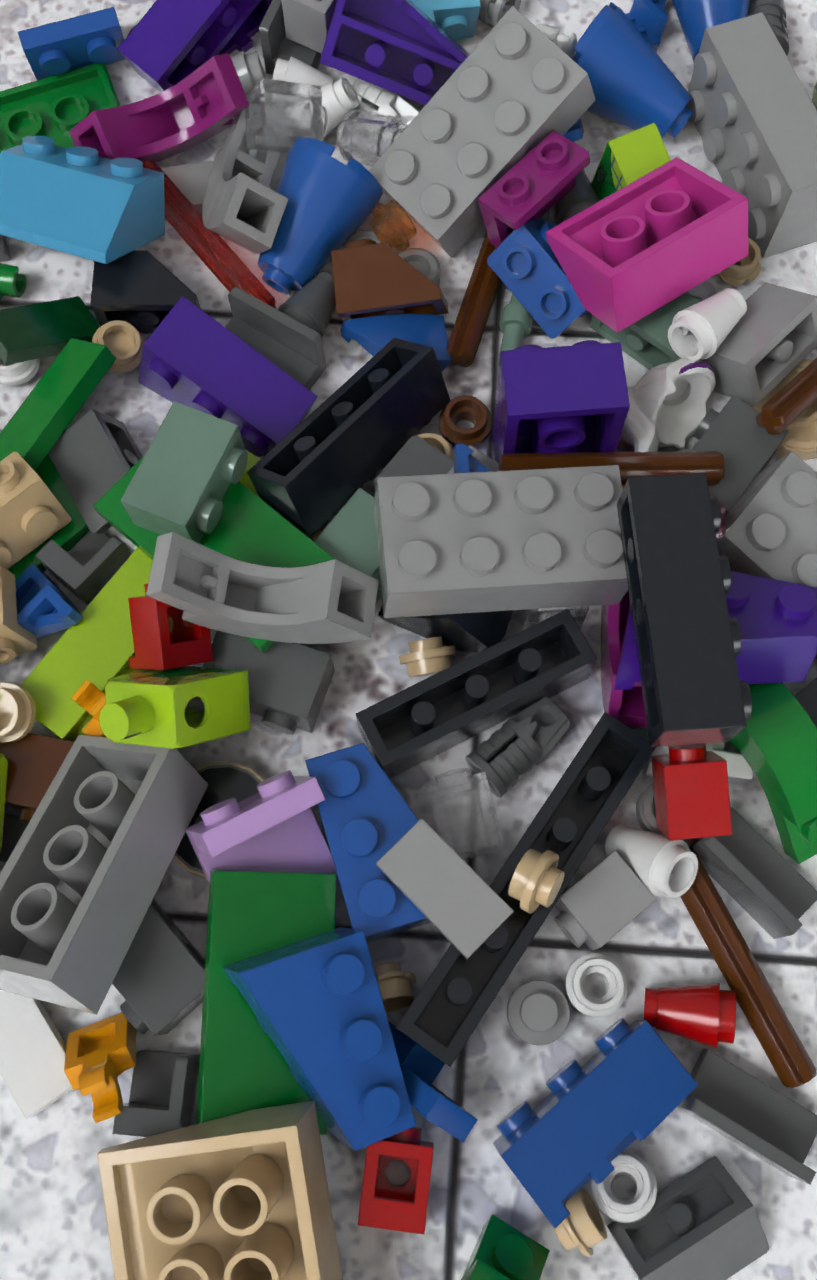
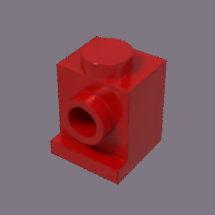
M144 584L145 596L128 598L135 656L129 657L130 669L166 670L213 661L210 628L183 620V610L146 596L148 584Z
M415 1126L367 1146L358 1226L416 1234L425 1233L434 1146L433 1142L421 1141L422 1128ZM394 1160L405 1162L410 1169L408 1180L400 1185L391 1183L385 1174L386 1166Z

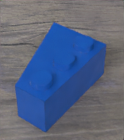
M357 744L305 760L309 776L316 777L325 798L324 801L317 805L352 928L363 930L366 942H370L431 923L376 866V863L419 820L365 744Z
M339 927L222 967L256 1015L255 1018L266 1035L270 1036L289 1065V1070L309 1100L315 1101L316 1111L333 1136L357 1151L416 1126L363 930Z
M624 1018L618 1020L594 1041L600 1049L595 1056L582 1067L575 1059L567 1063L546 1082V1085L552 1091L533 1109L527 1101L522 1102L496 1125L502 1135L493 1142L494 1146L554 1229L570 1214L563 1203L591 1179L596 1184H600L615 1169L611 1161L637 1138L639 1141L644 1140L698 1086L647 1020H635L630 1026Z

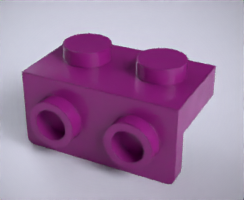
M554 130L478 198L489 242L498 247L514 230L522 227L527 221L537 220L544 216L576 186L575 177L590 164L589 152Z

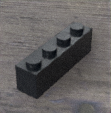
M393 338L247 471L259 497L310 538L319 528L325 525L327 520L359 488L362 489L364 484L398 453L411 436L416 435L424 426L430 423L432 418L451 401L434 348Z
M706 473L630 477L617 502V510L650 747L728 742L747 727L746 721L750 719L752 713V697L748 683L745 680H739L736 656L739 655L741 650V630L738 620L735 617H729L726 594L730 590L731 570L727 557L725 555L719 556L716 534L719 532L721 525V510L718 498L716 496H709Z
M566 609L356 713L358 728L370 753L388 778L391 779L517 715L543 697L551 698L588 679L597 661V657L569 609Z

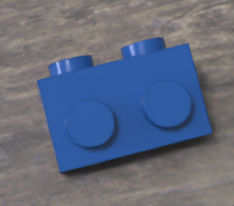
M114 7L18 32L23 51L36 80L60 75L94 63H105L106 65L125 60L118 50L124 42V37Z
M542 219L527 221L522 227L514 230L487 258V263L545 333L554 339L560 336L576 319L590 312L583 307L547 242L546 231L556 225L551 221L544 222Z

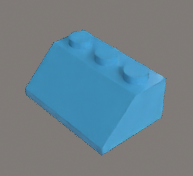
M27 136L22 139L23 144L1 151L0 235L103 264H108L165 235L164 173L143 168L142 161L134 158H115L111 160L99 157L98 151L90 147L76 146L64 148L56 146L54 139L47 136Z

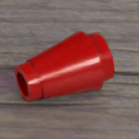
M720 983L658 987V989L645 987L644 1020H647L651 1027H656L657 1030L717 1048L718 1042L733 1044L736 1026V992L720 990Z

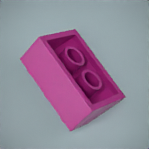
M676 157L546 231V238L583 307L618 333L749 255L748 198Z

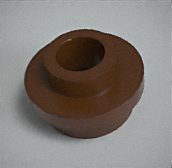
M469 395L458 396L441 410L439 430L442 437L452 446L465 444L476 447L482 444L491 432V413L486 405L476 397ZM467 420L472 422L474 427L462 429L457 427L456 424Z

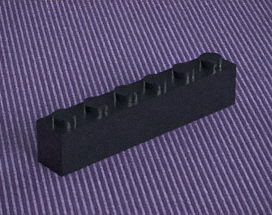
M604 712L489 886L514 912L468 959L451 944L396 1026L397 1029L449 1067H451L654 752L656 747H650L647 738ZM529 849H534L542 854L546 850H550L559 855L557 869L565 873L563 883L555 900L548 908L540 904L533 913L529 914L520 909L519 900L509 896V885L517 865Z

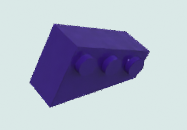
M156 0L139 23L130 30L127 38L118 50L135 71L161 93L182 81L215 55L231 54L236 49L239 52L242 50L247 52L252 48L254 44L251 37L259 32L260 24L272 0Z
M337 0L319 62L426 105L470 54L411 0Z
M184 296L178 300L143 344L138 383L172 403L175 401L238 425L245 449L257 457L265 456L294 430L308 415L318 397Z
M731 571V585L728 594H726L729 617H735L738 620L741 630V650L739 655L736 656L739 680H745L748 684L804 682L817 654V588ZM631 605L614 690L633 689L635 682H641Z

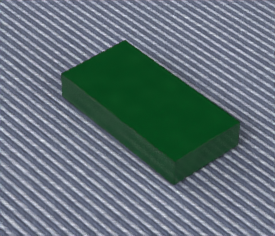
M80 296L0 310V358L5 365L58 355L71 338L92 342L94 333L100 326Z

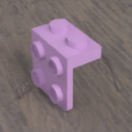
M291 770L276 774L256 786L259 793L237 803L236 798H230L217 803L200 813L203 821L185 829L209 885L210 870L336 874V888L340 884L333 857L310 808L325 800L316 777L293 776Z

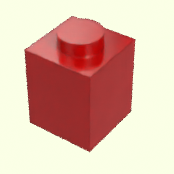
M703 743L668 746L669 754L651 756L656 827L668 840L732 835L727 760L712 751H706V744Z

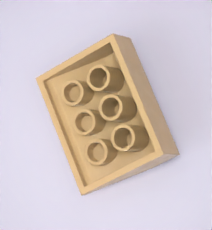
M315 1101L248 1110L111 1146L97 1153L115 1280H343Z

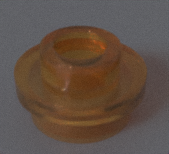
M391 200L386 205L378 203L373 207L372 213L375 220L370 225L378 240L389 248L394 246L401 252L409 248V240L417 234V231L404 208L395 200Z

